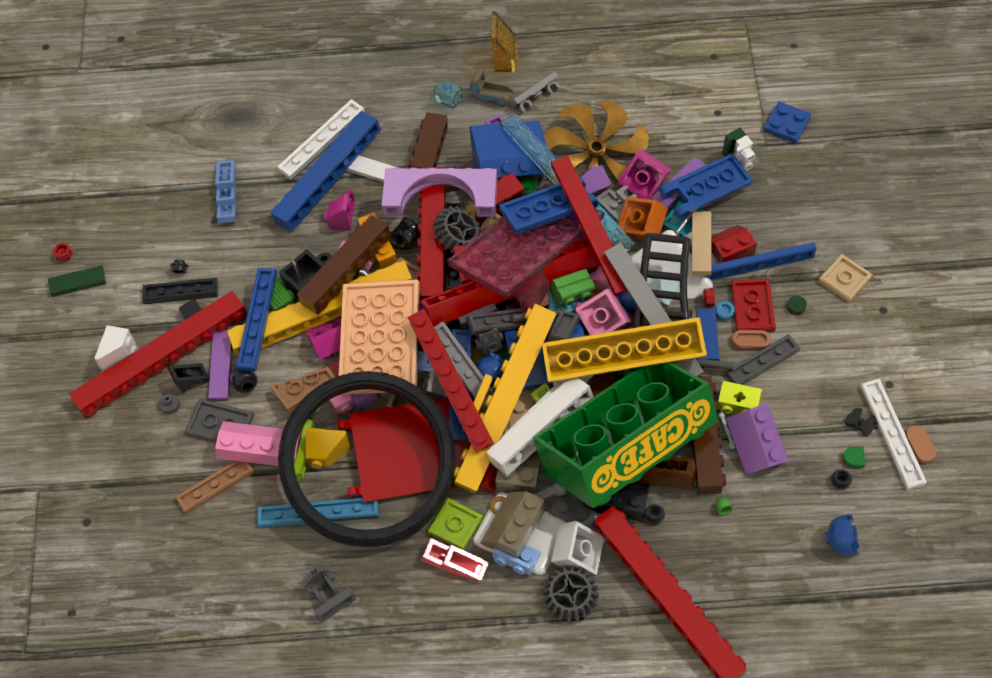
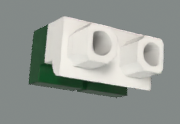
M741 127L725 135L722 155L725 157L733 153L743 168L748 171L753 168L751 161L755 158V153L752 151L753 142Z

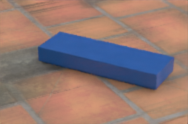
M716 308L696 309V318L700 317L707 353L706 357H700L699 359L719 361Z

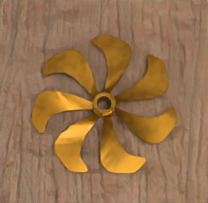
M614 101L600 102V106L605 109L608 118L601 137L595 138L594 117L591 108L585 104L565 106L561 110L559 118H572L577 121L584 130L589 143L565 128L553 127L544 136L548 153L554 147L561 145L587 150L586 152L568 155L574 168L588 158L592 159L588 169L592 166L598 167V160L603 158L619 182L627 166L619 164L605 154V150L636 154L640 150L646 151L649 137L647 129L641 124H637L636 132L631 138L617 144L605 146L604 142L626 123V111ZM598 147L600 150L595 151L592 148ZM551 167V173L553 175V178L556 184H559V181Z

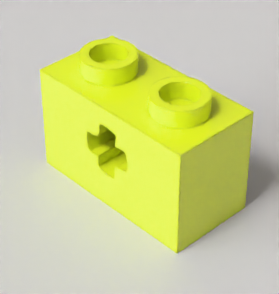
M723 381L718 400V410L725 414H738L758 407L762 389Z

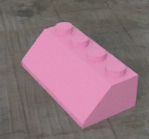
M223 421L218 432L215 447L216 458L278 466V451L283 429ZM301 432L295 447L294 464L300 444Z

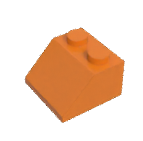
M626 197L616 232L644 241L646 233L660 234L668 208L657 200Z

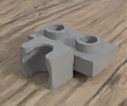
M627 185L617 190L616 194L608 188L596 197L599 201V206L617 224L626 197L637 198L636 194L627 196Z

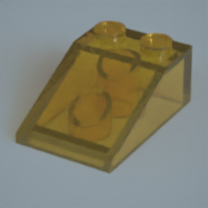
M492 11L494 73L515 72V65L519 64L518 54H515V51H519V43L515 41V33L496 11Z

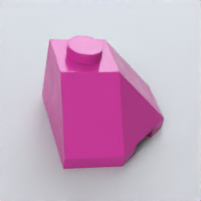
M349 189L329 204L328 211H325L324 220L328 223L329 229L351 230L355 205L353 190Z

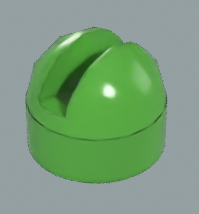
M725 497L718 499L716 502V510L719 515H726L734 508L731 501Z

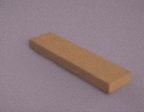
M233 461L175 498L184 513L188 514L255 472L249 462Z

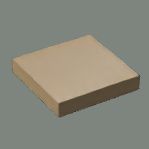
M841 254L819 278L818 282L850 303L872 278L873 274Z

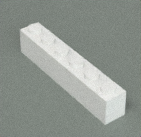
M579 378L566 380L486 452L492 465L506 476L513 472L537 450L533 440L534 436L594 397L590 386Z

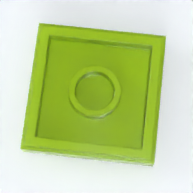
M448 498L430 526L428 534L464 551L483 520V515Z

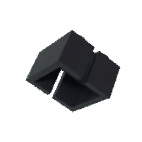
M307 249L294 259L298 273H296L292 262L279 271L280 278L285 286L295 296L324 266Z

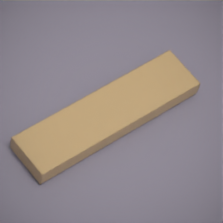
M711 211L692 212V275H711Z

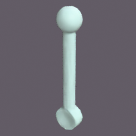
M719 412L717 416L721 419L730 442L729 448L734 450L736 448L725 421V413Z

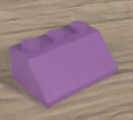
M768 403L725 418L745 475L788 461Z

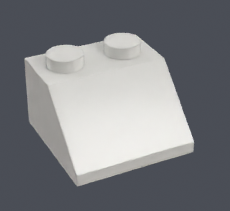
M107 325L94 359L100 370L104 372L139 350L129 329Z
M578 521L559 524L551 562L561 568L566 567L569 571L571 566L574 567V571L581 567L582 573L589 572V575H597L604 539L600 534Z

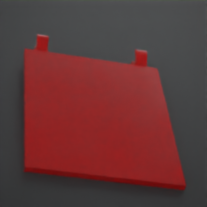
M448 397L433 400L449 425L450 401ZM404 404L392 406L391 408L386 407L349 413V421H336L339 431L347 432L352 430L361 486L347 488L349 499L362 496L363 502L368 503L433 491L439 471L438 445L427 420L413 405ZM469 438L468 442L454 441L455 469L462 466L463 460L460 458L464 449L469 450L471 446ZM453 478V482H452L451 488H457V487H459V486L453 484L454 481H455V479Z

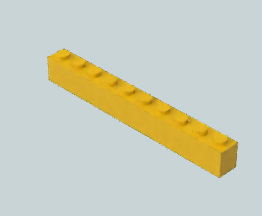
M401 261L384 269H378L369 275L358 277L347 284L412 280L405 261ZM343 289L338 296L331 300L327 308L318 315L303 306L301 302L290 304L278 311L270 312L261 349L342 317ZM245 324L237 325L227 330L237 356H239Z
M537 304L534 305L533 309L528 308L524 317L527 319L525 326H520L516 335L519 337L517 344L513 342L508 352L512 354L510 360L504 361L501 371L504 373L501 378L497 377L493 388L496 389L493 396H488L484 405L488 407L486 413L481 412L480 414L494 445L500 441L539 354L542 343L556 316L555 312ZM472 444L469 450L465 448L460 458L463 460L461 468L456 467L455 481L453 484L475 494L490 463L486 452L492 446L479 453L475 452Z

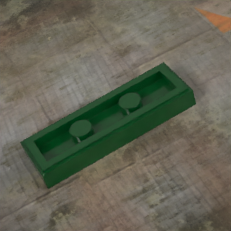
M102 265L48 278L51 297L106 284Z

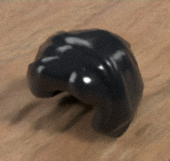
M403 217L399 225L391 232L389 239L391 246L399 250L411 249L417 243L418 238H420L418 224L411 218Z

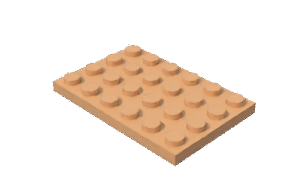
M419 280L343 284L339 376L360 371L383 372L405 379L417 386L418 338L407 317L419 311ZM356 390L343 393L341 395L388 392H383L379 390Z

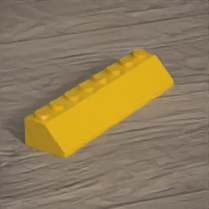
M700 317L542 343L548 382L707 356Z

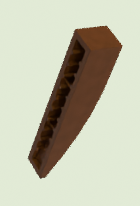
M672 456L670 459L659 462L643 473L642 478L636 482L654 486L693 489L697 475L694 458Z

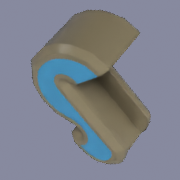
M478 69L469 84L475 97L482 101L494 100L499 106L507 105L513 94V90L509 85L487 81L484 69Z

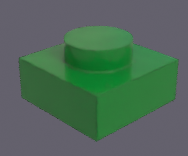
M519 177V182L524 187L525 195L536 191L537 179Z

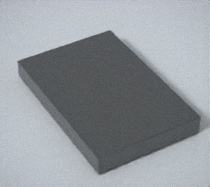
M199 398L185 433L188 436L216 443L223 421L251 425L254 412Z

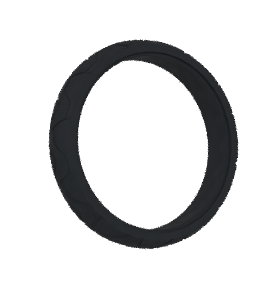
M360 371L340 375L327 380L308 393L299 402L287 420L278 451V468L281 484L289 503L299 517L319 534L338 543L358 547H377L395 543L411 536L424 527L437 514L446 500L452 486L456 464L455 446L450 427L435 402L424 391L409 381L395 375L374 371ZM379 390L406 400L427 420L438 445L439 471L436 484L430 496L411 516L385 528L354 529L331 521L319 513L307 500L295 474V447L306 421L325 402L350 391Z

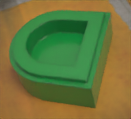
M864 447L847 448L843 455L844 463L851 468H864Z

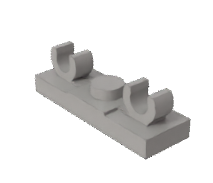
M556 71L509 102L512 108L518 104L519 111L523 113L526 111L523 104H526L528 108L533 106L532 102L528 100L530 96L533 98L537 97L542 93L541 89L544 87L545 91L551 94L553 92L550 88L551 85L558 89L560 85L557 81H554L558 77Z

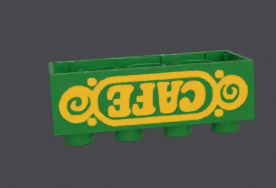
M670 362L635 369L534 436L533 440L545 475L590 507L595 508L598 505L607 503L613 494L629 483L640 480L643 473L659 462L670 459L675 451L689 441L700 438L705 430L718 422V417L709 383Z

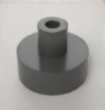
M166 394L161 397L159 406L165 414H173L178 411L180 402L176 395Z

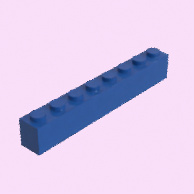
M362 111L353 118L351 123L342 130L335 141L319 156L318 160L296 182L295 186L286 193L279 204L273 208L271 215L276 224L290 232L297 227L381 131L376 118Z

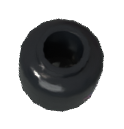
M235 367L230 373V381L237 392L248 393L257 386L258 379L254 371H241Z

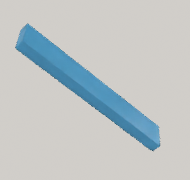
M363 498L310 502L319 513L331 521L379 518L378 501L364 503ZM291 504L258 507L259 528L306 524L295 512Z

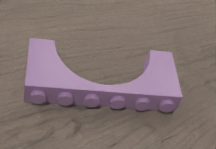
M385 168L382 197L384 216H403L407 202L415 193L428 186L447 184L462 189L472 198L476 207L477 217H496L497 169Z

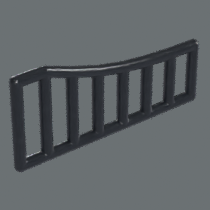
M646 233L644 236L640 273L646 282L647 278L680 281V292L651 290L656 298L680 300L681 311L665 310L669 318L689 319L687 277L691 240L685 236ZM659 241L682 244L681 255L650 252L651 242ZM649 259L680 262V273L648 270ZM637 304L634 328L643 327V314Z

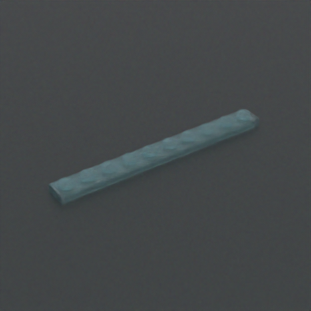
M516 113L501 122L502 128L554 185L559 184L550 165L552 161L558 160ZM599 205L595 211L612 245L615 246L621 242L624 248L629 251L634 247L635 243Z

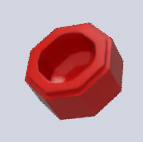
M59 243L53 249V253L59 261L64 262L70 259L73 254L71 247L67 243Z
M704 288L702 293V301L706 307L715 306V294L712 288Z

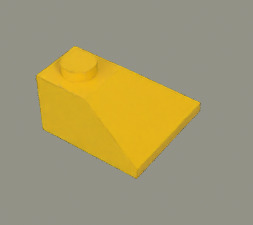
M306 428L305 458L308 466L314 469L329 467L350 452L351 446L346 431Z

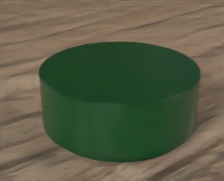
M792 296L787 303V310L793 315L803 314L807 307L806 300L801 296Z

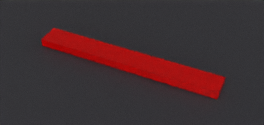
M569 156L552 161L550 165L614 295L628 291L604 254L613 245Z

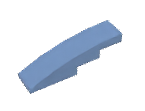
M220 161L216 164L215 179L217 189L218 224L236 222L235 161Z

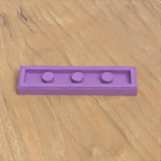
M227 330L213 333L209 401L229 400L232 344Z

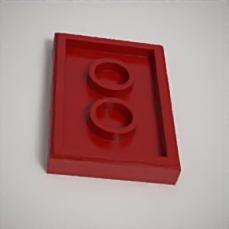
M769 279L732 280L731 291L735 308L736 331H775L776 325Z

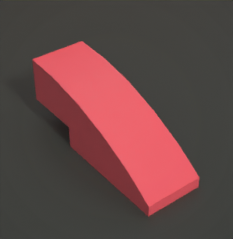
M430 539L427 542L420 561L441 570L476 581L482 580L488 562L453 545L450 547L434 539Z

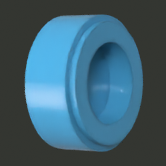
M722 301L717 304L716 317L718 319L728 321L733 318L735 308L732 303Z

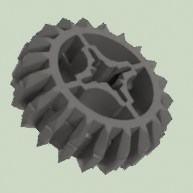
M450 206L447 209H443L436 216L432 232L436 234L434 239H439L438 245L442 244L444 250L449 249L450 254L454 253L453 247L479 245L482 238V229L479 228L480 223L475 221L476 217L471 216V211L467 213L465 207L460 210L458 206L454 208Z
M573 566L570 567V571H567L566 567H562V573L556 569L555 576L549 575V581L544 583L546 588L542 590V594L545 595L543 602L548 603L546 609L552 610V616H556L559 613L560 621L565 616L567 617V622L571 621V617H574L575 621L578 622L579 615L585 619L587 617L586 612L592 613V607L597 606L595 599L599 598V593L596 592L598 585H593L595 579L594 577L589 578V572L582 574L581 567L577 571H574ZM572 581L579 582L582 585H574ZM564 582V588L554 593L556 587ZM568 587L570 589V592L574 594L573 601L569 593H567ZM588 594L586 600L577 606V600L583 598V595ZM565 602L570 606V608L564 607L559 603Z

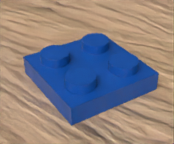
M778 101L764 127V132L797 144L812 113Z

